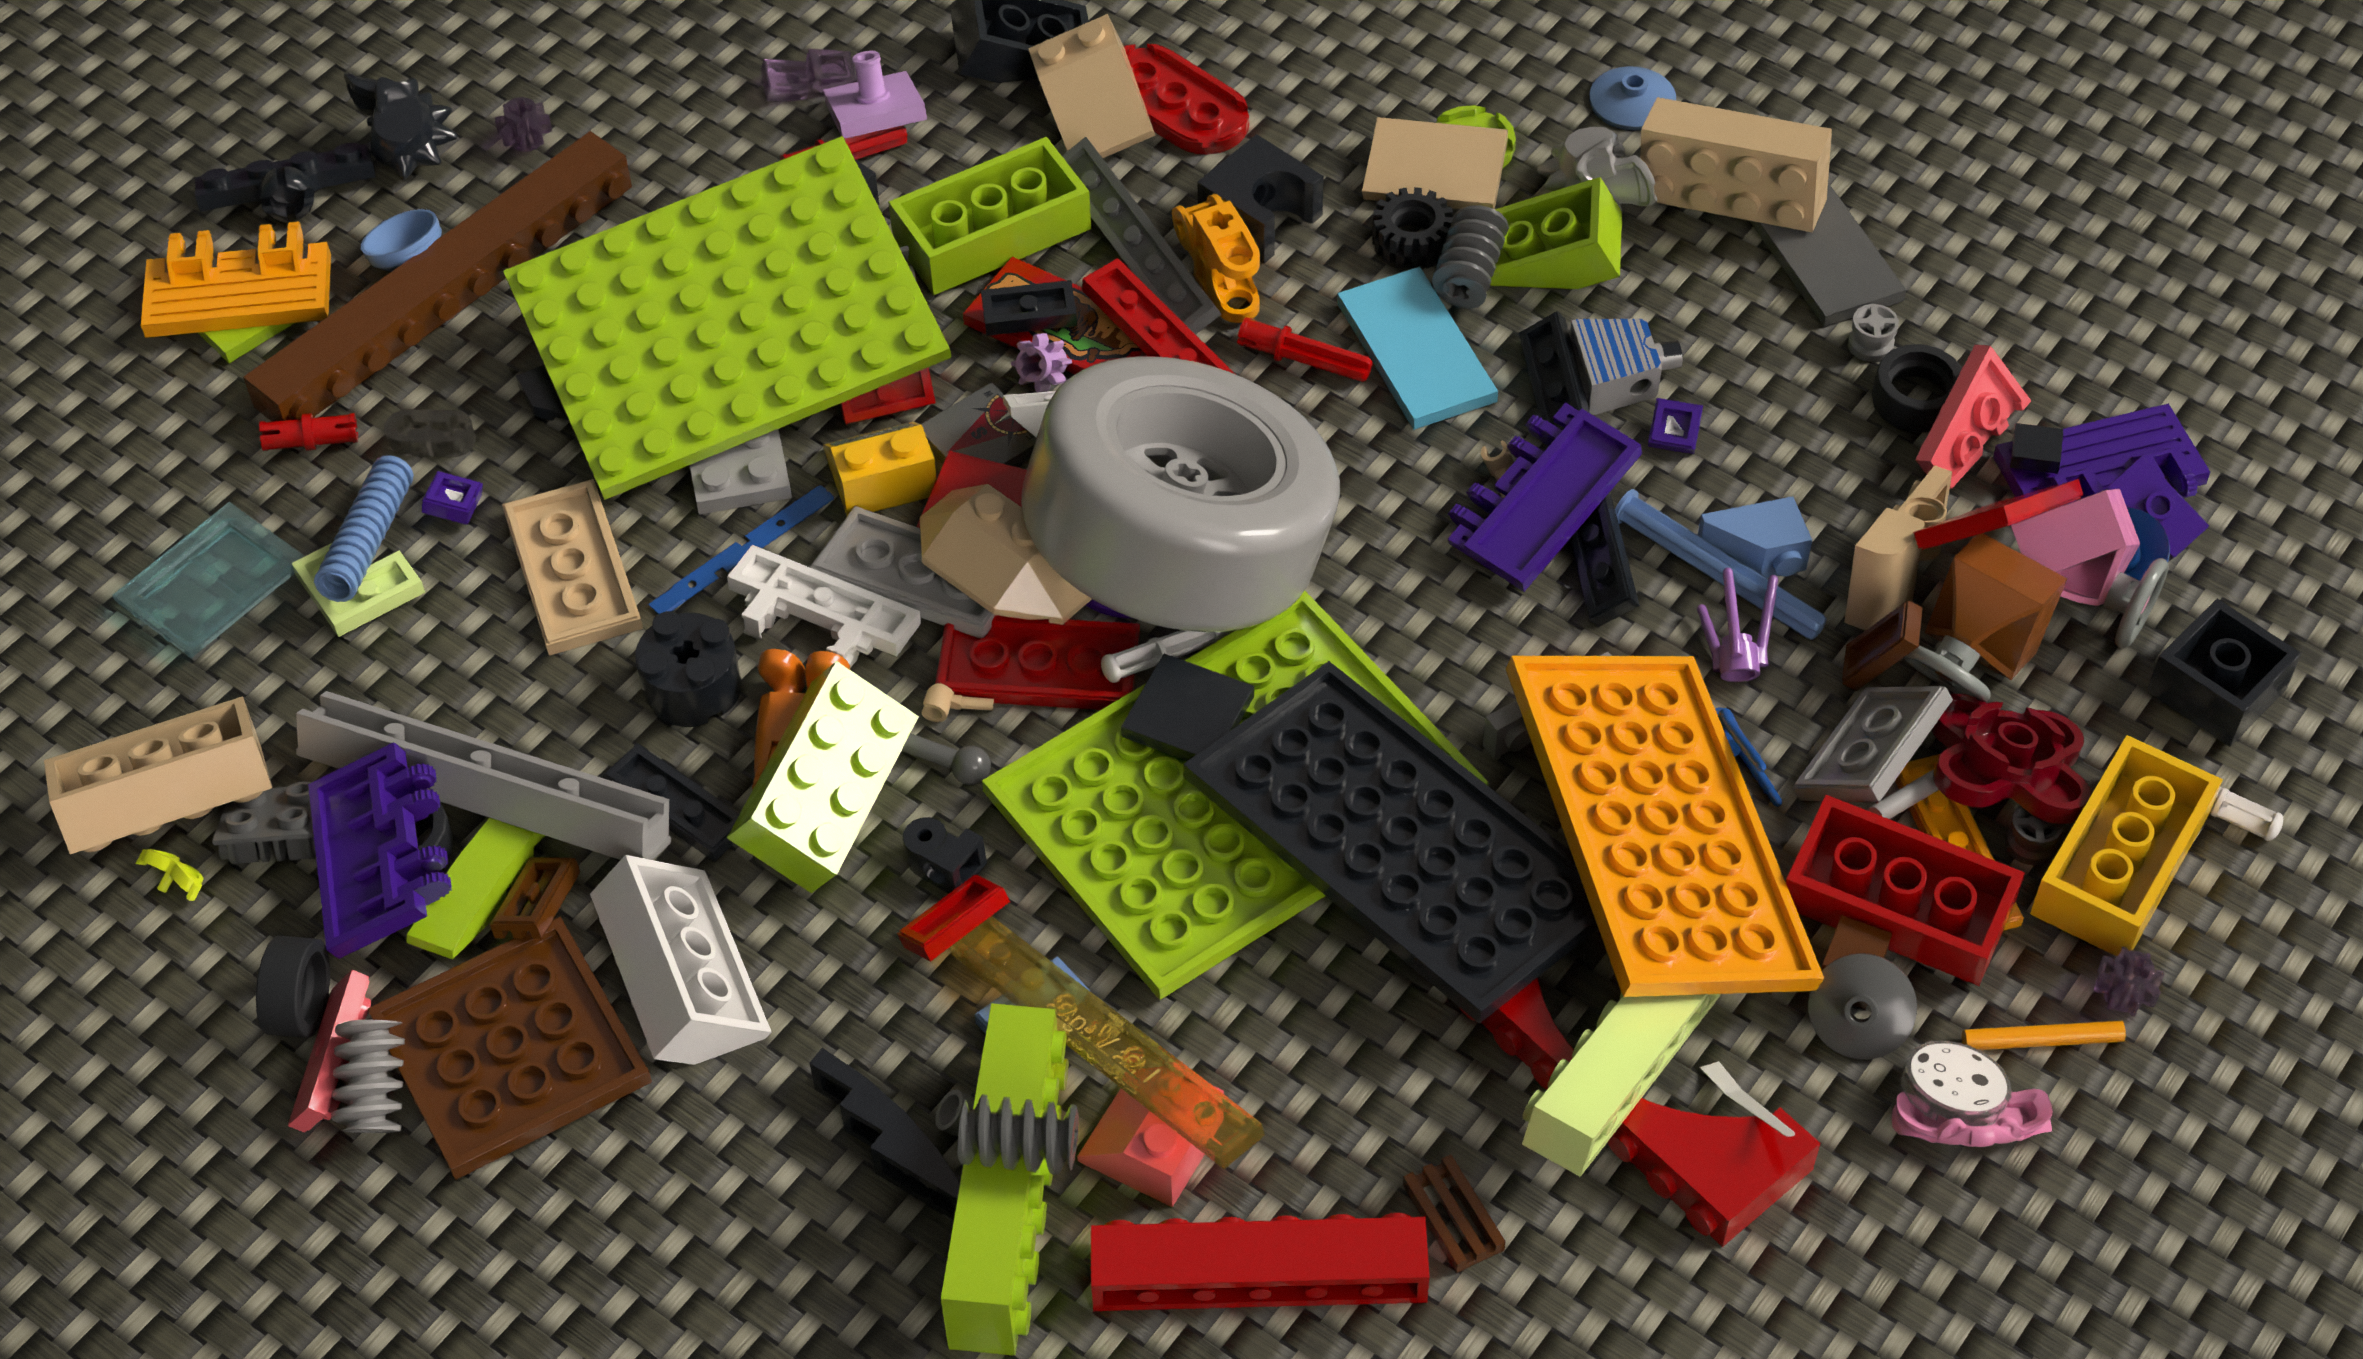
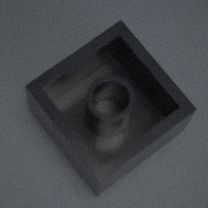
M2217 598L2159 655L2147 692L2231 747L2287 690L2302 653Z

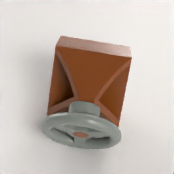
M1983 533L1978 534L1953 558L1925 630L1926 634L1941 642L1935 652L1919 646L1903 659L1920 673L1939 685L1945 686L1948 690L1956 694L1974 696L1979 701L1987 702L1991 697L1989 688L1969 673V671L1973 669L1976 662H1979L2012 680L2036 655L2068 578Z

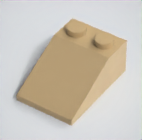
M1108 14L1028 48L1038 79L1067 151L1084 137H1087L1102 158H1105L1156 136L1125 48Z

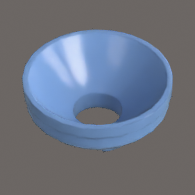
M418 209L403 212L374 227L364 237L361 243V250L370 265L392 272L407 260L422 253L431 246L434 241L441 237L442 229L437 216L430 210Z

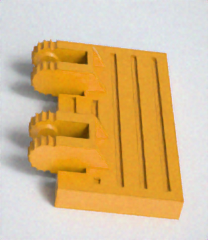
M299 221L288 223L285 248H275L276 234L271 224L260 225L258 253L256 249L218 252L217 267H213L214 248L209 230L197 232L196 252L193 257H185L186 244L182 234H170L168 238L167 260L166 258L146 259L141 328L145 338L324 320L329 315L331 252L328 243L308 244V256L303 259L304 239Z

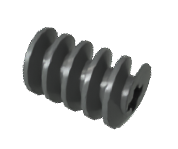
M1478 205L1461 208L1454 214L1432 278L1434 290L1446 302L1466 309L1478 308L1485 302L1486 291L1489 290L1491 277L1496 268L1495 264L1498 262L1500 250L1505 241L1504 236L1507 235L1509 229L1506 218L1500 212Z
M985 1094L981 1095L975 1109H969L967 1100H965L958 1132L957 1156L959 1162L963 1165H969L978 1151L984 1167L991 1168L1001 1153L1004 1168L1007 1170H1014L1023 1155L1026 1169L1029 1172L1036 1173L1044 1157L1046 1158L1050 1174L1058 1175L1062 1171L1066 1160H1068L1071 1171L1074 1165L1078 1141L1079 1115L1077 1105L1071 1104L1064 1119H1058L1054 1102H1048L1042 1116L1036 1117L1033 1103L1030 1099H1026L1019 1115L1013 1114L1010 1097L1003 1098L997 1112L991 1111L988 1096Z

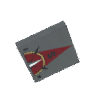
M992 382L922 423L931 451L943 464L950 450L1017 467L1031 458L1036 437L1011 417L1004 405V394Z

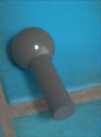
M910 733L901 750L952 769L954 777L959 782L967 785L981 783L983 779L988 777L991 771V761L988 754L977 746H965L956 750Z

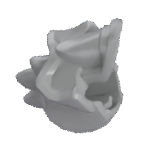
M1588 127L1571 133L1565 142L1551 148L1554 158L1547 160L1537 168L1539 174L1548 177L1544 186L1547 190L1556 191L1601 177L1620 209V204L1622 203L1647 207L1657 203V196L1654 190L1655 180L1646 163L1636 155L1621 158V156L1625 155L1622 141L1619 140L1618 135L1605 127Z

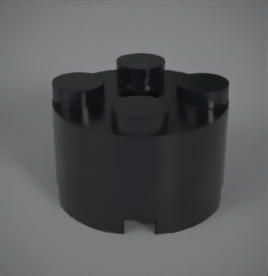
M672 611L660 613L653 619L652 626L645 631L637 644L635 660L644 697L654 710V714L662 721L671 725L696 727L707 724L708 717L720 711L724 715L731 710L740 696L742 680L734 640L728 624L721 619H715L700 613L677 614Z

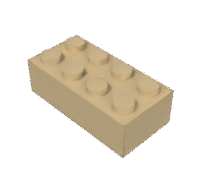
M1657 97L1641 128L1640 159L1646 163L1654 177L1657 203L1813 233L1827 200L1832 129Z
M243 696L44 760L49 803L70 854L80 851H99L110 845L113 840L131 834L138 836L147 835L157 831L165 823L183 817L186 819L199 818L208 814L214 807L232 801L238 803L248 802L260 796L263 791L272 789L263 751Z

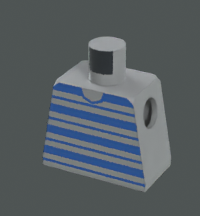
M1643 319L1571 320L1570 339L1589 412L1592 415L1654 398L1659 391L1661 370L1682 367L1683 358L1679 341L1654 343L1648 323Z

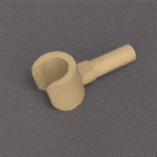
M1503 440L1501 441L1503 450L1498 456L1490 457L1486 446L1482 447L1480 453L1489 473L1496 478V481L1515 462L1506 442Z
M937 683L927 690L923 701L922 716L932 722H943L946 720L950 708L957 710L993 711L994 699L954 695L951 688Z

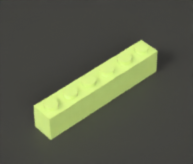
M1621 992L1618 1003L1610 1000L1598 1019L1597 1029L1594 1032L1586 1029L1581 1035L1573 1051V1059L1570 1062L1562 1059L1558 1063L1548 1082L1547 1091L1544 1093L1538 1089L1532 1095L1522 1117L1529 1122L1522 1145L1581 1177L1721 994L1623 997Z

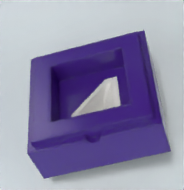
M1656 398L1648 447L1695 454L1703 405Z
M437 471L422 500L421 513L468 525L482 496L483 483Z

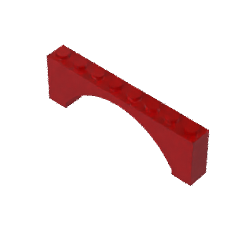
M1537 978L1481 1022L1493 1033L1500 1048L1511 1056L1516 1055L1531 1069L1536 1081L1546 1090L1548 1089L1550 1077L1558 1063L1562 1059L1569 1062L1573 1059L1574 1049L1568 1044L1555 1025L1544 1002ZM1461 1009V1011H1462L1469 1019L1475 1021L1471 1016H1469L1465 1011H1463V1010ZM1644 1098L1640 1099L1608 1141V1145L1613 1153L1622 1161H1630L1646 1176L1649 1185L1659 1196L1665 1199L1670 1198L1686 1213L1688 1221L1696 1231L1704 1236L1710 1235L1722 1247L1814 1169L1821 1143L1781 1107L1772 1114L1795 1132L1794 1136H1784L1757 1116L1728 1117L1690 1113L1655 1104Z

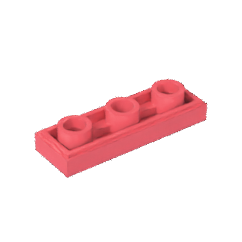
M351 970L332 988L288 1123L289 1127L305 1133L312 1129L320 1120H330L331 1113L337 1110L340 1102L332 1098V1091L337 1089L338 1079L333 1076V1070L336 1067L348 1064L349 1061L336 1057L334 1048L350 1042V1040L338 1036L335 1033V1026L350 1020H365L368 1014L367 1008L371 1006V999L365 997L370 982L368 980L369 976Z

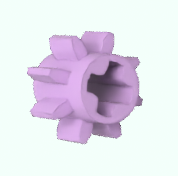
M1047 333L1035 334L1032 342L1029 340L1018 342L1017 347L1020 353L1016 360L1011 362V365L1016 367L1021 377L1019 384L1035 382L1036 392L1050 390L1051 383L1054 385L1064 383L1066 378L1063 372L1067 365L1072 363V360L1067 358L1065 351L1062 349L1065 342L1060 340L1049 343Z

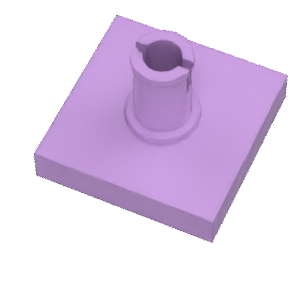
M863 51L853 56L852 59L858 82L823 89L826 106L844 139L927 120L925 104L907 71L883 76L880 64L881 58L876 51Z

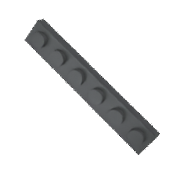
M1084 137L1063 154L1062 157L1089 190L1091 218L1130 270L1195 334L1220 316V311L1088 138Z

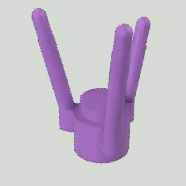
M1727 567L1723 570L1729 635L1722 638L1723 645L1720 646L1706 606L1703 604L1698 605L1697 612L1712 654L1713 671L1720 672L1721 679L1725 681L1744 682L1759 677L1760 667L1768 666L1767 646L1777 594L1778 577L1771 575L1768 579L1756 644L1752 642L1750 634L1740 633L1733 571Z

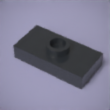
M1071 280L981 290L986 336L1077 326V312Z

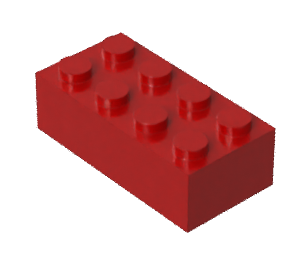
M1825 795L1787 876L1786 885L1799 914L1833 928H1837L1843 915L1892 933L1888 950L1980 986L2017 900L2025 872Z

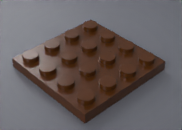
M561 916L551 922L542 939H532L529 931L523 939H512L367 1008L372 1020L402 1022L400 1025L389 1028V1033L404 1038L405 1044L389 1049V1054L404 1060V1066L397 1069L455 1180L652 1083L649 1070Z

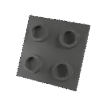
M297 782L288 787L265 790L260 796L248 802L238 803L232 801L226 803L212 840L213 845H219L221 860H230L232 865L259 862L260 858L262 862H269L271 858V841H273L277 861L285 860L286 845L289 860L315 859L316 852L308 784L312 782Z

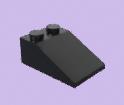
M957 0L951 11L959 74L996 83L1038 79L1028 48L1089 22L1086 6L1064 0Z

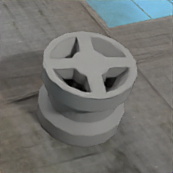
M1868 304L1858 308L1853 315L1852 331L1848 339L1850 352L1862 361L1880 362L1894 348V337L1897 334L1899 325L1896 313L1890 308L1879 304Z

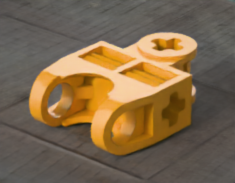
M1212 194L1207 197L1206 202L1184 208L1182 205L1174 207L1172 209V220L1177 237L1183 248L1189 252L1194 260L1195 279L1220 311V316L1224 320L1233 323H1241L1245 317L1255 318L1259 313L1260 298L1252 276L1259 270L1260 252L1249 229L1230 200L1223 202L1218 194ZM1242 297L1247 299L1250 306L1244 309H1234L1227 302L1233 298Z

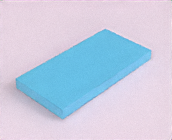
M1420 267L1338 293L1337 304L1368 356L1373 361V364L1413 430L1498 401L1497 388Z

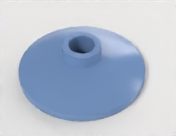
M1628 66L1615 68L1600 75L1591 86L1589 101L1593 112L1605 123L1623 130L1640 131L1656 98L1676 100V93L1671 83L1659 73L1642 67Z

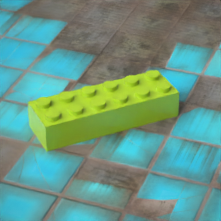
M991 1003L973 1109H975L982 1094L988 1096L992 1112H997L1004 1097H1010L1013 1114L1019 1115L1026 1099L1032 1100L1036 1117L1042 1116L1048 1102H1054L1057 1117L1061 1119V1105H1057L1059 1090H1066L1069 1062L1067 1058H1064L1066 1031L1057 1030L1056 1009ZM978 1151L969 1165H963L941 1293V1305L949 1349L1015 1356L1018 1335H1028L1031 1320V1302L1027 1301L1028 1284L1035 1285L1037 1281L1039 1251H1035L1036 1234L1043 1235L1047 1204L1042 1201L1044 1186H1051L1053 1177L1049 1173L1045 1157L1036 1173L1027 1171L1023 1155L1014 1170L1004 1168L1001 1153L991 1168L982 1165Z

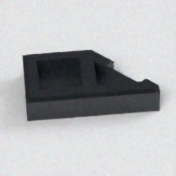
M545 365L516 375L518 386L535 417L554 421L555 417L569 420Z

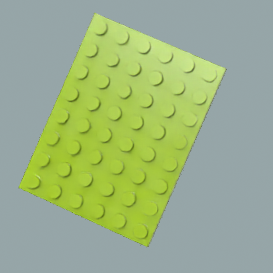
M843 136L503 271L604 500L951 358L950 348Z
M1306 591L1290 608L1276 617L1255 626L1235 630L1185 660L1254 686V698L1240 723L1330 661L1487 786L1489 784L1478 770ZM1144 684L983 779L982 786L983 792L1156 997L1161 1000L1325 897V895L1183 777V764L1187 761L1122 737L1121 726L1146 685Z

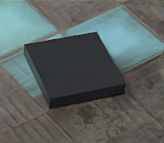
M1164 653L1123 722L1121 735L1123 738L1188 761L1239 725L1254 698V686Z

